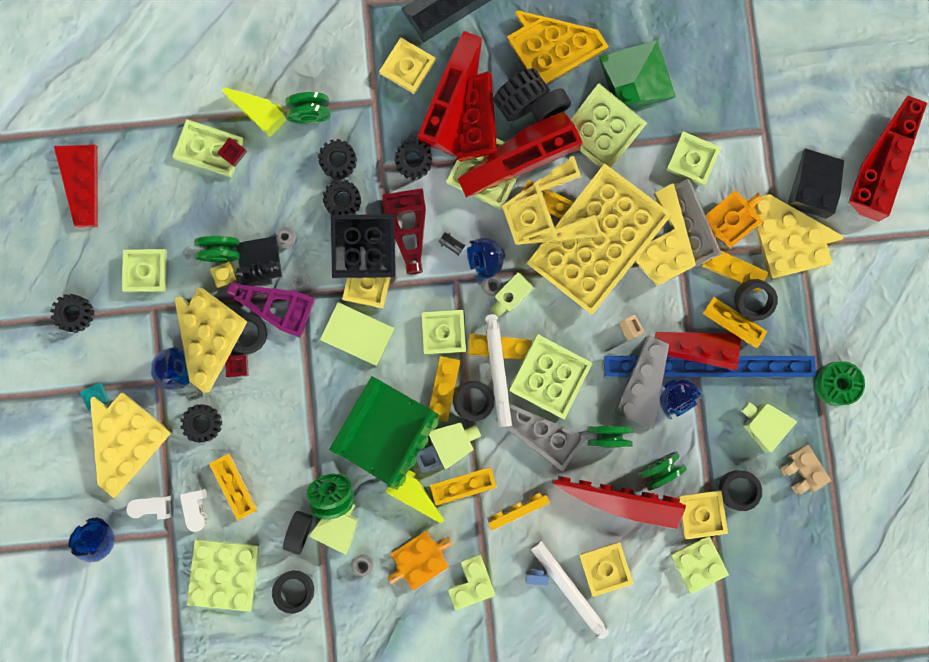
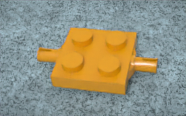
M734 190L705 216L715 239L722 240L730 249L762 223L763 220L757 215L754 206L762 201L763 197L761 196L754 201L760 196L757 193L748 201Z
M426 530L391 553L398 570L387 576L388 580L392 579L390 583L393 584L403 578L414 591L449 568L450 566L444 558L443 550L453 545L452 541L448 542L450 538L447 537L437 543Z

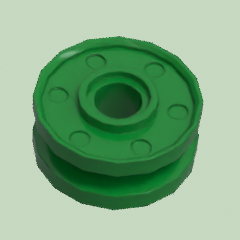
M302 92L290 95L285 100L286 107L290 109L286 113L287 120L296 124H315L328 120L331 117L330 110L326 108L329 104L328 96L318 92Z
M205 236L195 238L194 246L204 249L194 253V259L197 261L232 262L240 259V253L230 250L239 246V239Z
M847 361L832 362L824 365L817 372L814 380L818 397L832 406L850 405L857 402L865 389V378L861 370L855 364ZM838 379L842 381L841 389L837 386Z
M587 426V432L597 434L596 439L587 440V446L633 447V441L623 439L624 434L633 433V427Z
M677 451L657 459L638 472L640 478L651 476L652 479L645 485L648 491L669 483L687 470L685 464L674 466L673 463L680 457Z
M332 473L315 479L309 485L307 499L314 516L330 520L345 515L352 508L354 493L351 482L347 477Z

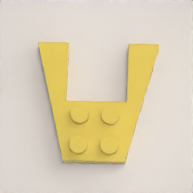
M574 156L502 205L516 245L603 236L595 215L556 230L542 192L581 177Z
M673 183L654 193L658 204L672 213L668 221L673 230L651 241L635 261L657 286L696 266Z

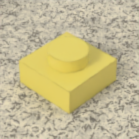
M230 261L210 269L218 289L224 288L232 282H238Z

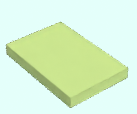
M186 119L172 157L176 160L232 178L235 167L218 156L217 152L229 137L242 147L245 139Z
M338 302L320 340L378 366L395 328Z

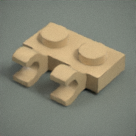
M804 445L788 455L791 462L780 468L784 476H790L798 470L803 478L791 486L795 494L799 493L801 495L808 489L811 492H815L831 482L830 477L809 445Z

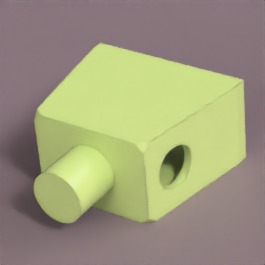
M518 272L495 295L498 301L490 310L497 317H500L506 310L509 312L513 311L535 287ZM512 293L514 298L508 302L506 296Z
M748 402L741 409L749 417L743 425L764 452H772L797 423L796 420L767 403L761 404L756 408L751 402Z
M457 423L432 430L429 436L444 468L447 469L474 450L470 441L481 437V434L476 425L464 430L462 424Z
M354 503L352 508L339 518L321 519L309 537L346 555L350 550L358 519L351 515L356 504Z

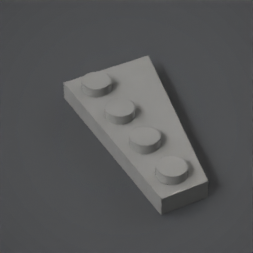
M509 404L512 426H506L505 428L558 469L564 471L588 437Z

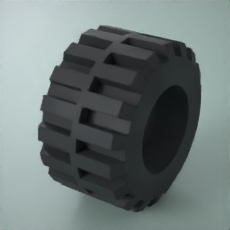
M531 68L516 74L505 82L496 92L493 101L507 121H514L530 113L532 104L549 93L550 89L536 69Z

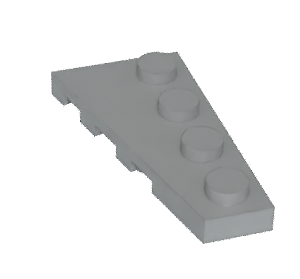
M686 179L676 184L675 190L694 256L695 267L722 255L691 181Z
M648 335L615 408V414L654 429L669 348L668 343Z

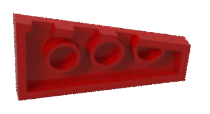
M486 71L469 77L465 102L467 103L466 113L463 114L462 121L464 122V128L459 140L461 148L460 152L457 153L456 159L460 162L497 153L492 74Z
M95 144L54 146L74 226L77 228L98 227V147Z
M655 333L654 338L669 344L667 356L737 370L741 338L733 333Z

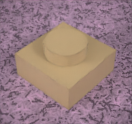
M632 315L619 322L621 331L628 341L645 333L636 315Z

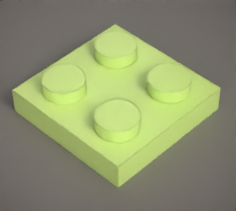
M683 131L666 171L689 179L704 187L721 147Z
M123 250V292H166L167 250Z
M463 310L421 313L424 355L466 352Z
M710 536L703 537L670 554L690 594L729 575Z

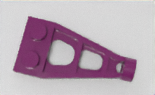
M235 282L230 284L227 291L228 298L239 301L279 330L299 338L302 336L316 300L296 291L246 286ZM254 293L268 296L264 308H259L251 303ZM275 299L287 300L290 303L284 318H278L270 311L271 304Z

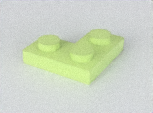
M481 554L462 560L461 564L468 582L448 589L455 611L496 596Z

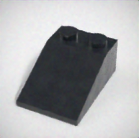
M804 148L787 204L797 210L825 219L835 214L841 195L844 160Z

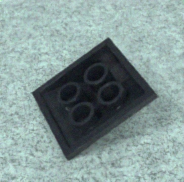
M394 214L331 215L332 278H395Z

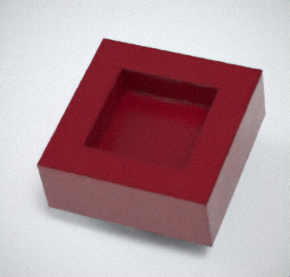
M229 137L217 154L233 167H236L247 153V150Z
M248 355L228 357L225 362L227 378L249 376Z

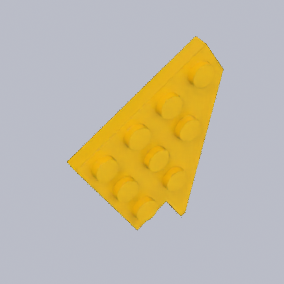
M523 11L515 12V16L522 25V28L507 36V41L525 70L536 69L546 85L605 52L609 47L597 29Z

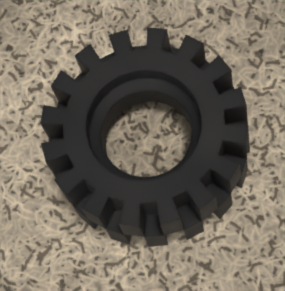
M332 139L330 140L331 143L327 144L326 142L324 143L325 147L320 148V154H318L319 165L324 173L333 179L335 177L342 179L343 176L346 178L349 173L352 174L354 172L353 168H356V154L352 146L348 145L346 141L341 142L340 139H337V141ZM341 152L345 155V162L341 166H333L330 163V157L333 153Z
M412 139L408 143L404 141L402 146H398V151L395 152V163L399 173L403 174L407 179L411 177V180H415L416 177L420 179L422 175L426 176L432 164V154L429 147H426L424 142L420 143L417 139L416 142H413ZM412 152L418 153L422 158L421 163L416 167H411L406 163L407 155Z
M338 179V182L332 181V185H327L326 192H323L324 198L322 199L327 211L332 215H355L356 211H359L361 204V195L357 187L345 179L344 181ZM340 192H345L350 196L349 203L344 207H339L334 202L335 196Z
M64 294L63 298H57L58 303L53 302L52 305L55 306V309L50 310L51 313H54L51 319L55 320L53 324L59 326L58 328L61 330L78 333V331H84V327L90 326L89 321H93L91 314H94V311L91 310L93 306L88 303L87 299L81 296ZM75 305L79 309V317L74 321H69L65 316V312L68 307Z
M197 404L194 407H189L188 411L183 413L184 418H181L180 421L183 422V426L180 427L184 430L183 435L187 436L188 440L197 443L208 442L218 436L217 433L221 431L220 425H222V421H220V418L222 417L212 406ZM200 415L206 416L209 420V426L203 432L197 431L194 427V421Z

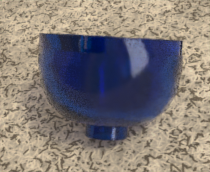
M489 238L469 241L471 246L467 247V258L471 270L475 268L477 275L474 276L480 281L496 276L503 267L505 259L503 248H500L498 243Z
M172 347L165 349L153 358L151 376L161 388L177 390L184 388L185 385L190 383L184 358L185 354L181 348Z
M671 380L664 385L665 390L660 396V407L667 419H672L671 415L673 414L679 417L697 405L695 400L698 398L702 400L704 395L690 381L679 380L676 382Z
M95 517L85 520L87 523L82 527L78 525L70 535L68 542L71 553L81 561L89 563L104 559L111 552L115 544L112 528L103 519Z

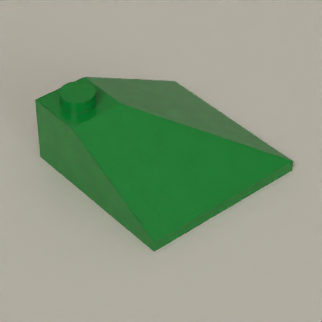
M658 40L599 57L609 91L631 110L676 97Z

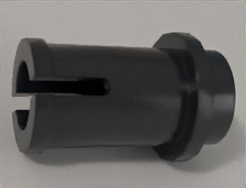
M444 232L438 241L441 247L445 246L457 254V256L462 251L455 246L462 250L466 246L452 237L450 232L449 234Z

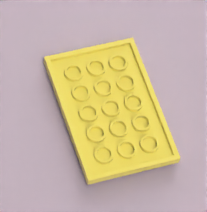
M605 163L555 226L556 230L595 215L603 236L544 242L527 262L530 267L591 315L596 312L672 216V213Z

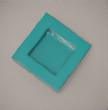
M97 383L80 391L88 411H91L90 400L92 397H96L104 405L110 402L102 383Z

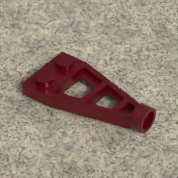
M423 188L382 194L385 214H394L395 240L405 261L407 275L423 273L421 259L426 217ZM415 213L416 221L414 228L408 230L401 229L397 216L399 214ZM415 234L417 247L412 250H406L403 236Z

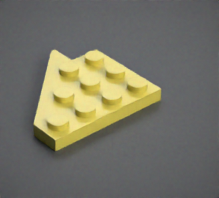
M770 194L762 196L763 200L754 208L763 222L755 229L770 280L832 264L827 244L843 240L842 235Z
M197 288L190 303L182 297H176L175 304L189 382L203 393H209L247 321L203 288Z
M123 392L119 394L109 407L105 406L96 397H92L90 400L97 484L113 498L117 497L172 433Z

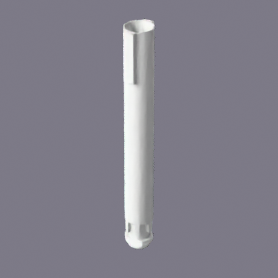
M496 314L486 315L485 322L487 324L485 326L498 427L512 426L503 352L499 322L497 323L496 321L498 317Z
M542 541L535 543L530 550L594 634L597 633V638L602 640L607 637L609 629L604 627L605 624Z

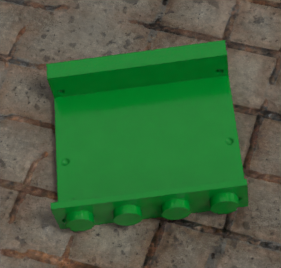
M371 376L329 450L346 458L388 484L389 488L398 490L405 483L406 474L409 469L415 465L417 461L416 456L420 449L426 446L428 442L427 437L431 430H434L438 425L440 415Z

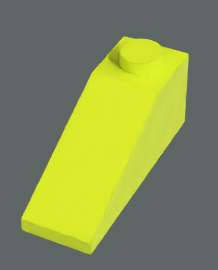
M226 87L222 89L225 96L269 137L287 120L283 114L285 110L278 103L273 105L264 98Z
M409 470L407 472L406 481L398 490L389 487L386 490V493L435 521L443 523L444 517L420 481L414 477L416 473Z

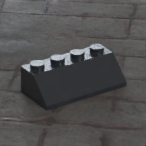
M414 0L403 7L402 11L424 43L491 0Z

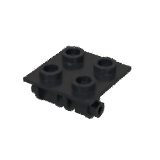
M277 236L239 242L237 252L240 253V268L236 269L238 277L241 276L242 284L282 277Z

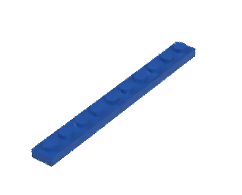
M604 356V377H630L639 356ZM667 356L663 377H816L815 356H739L737 370Z

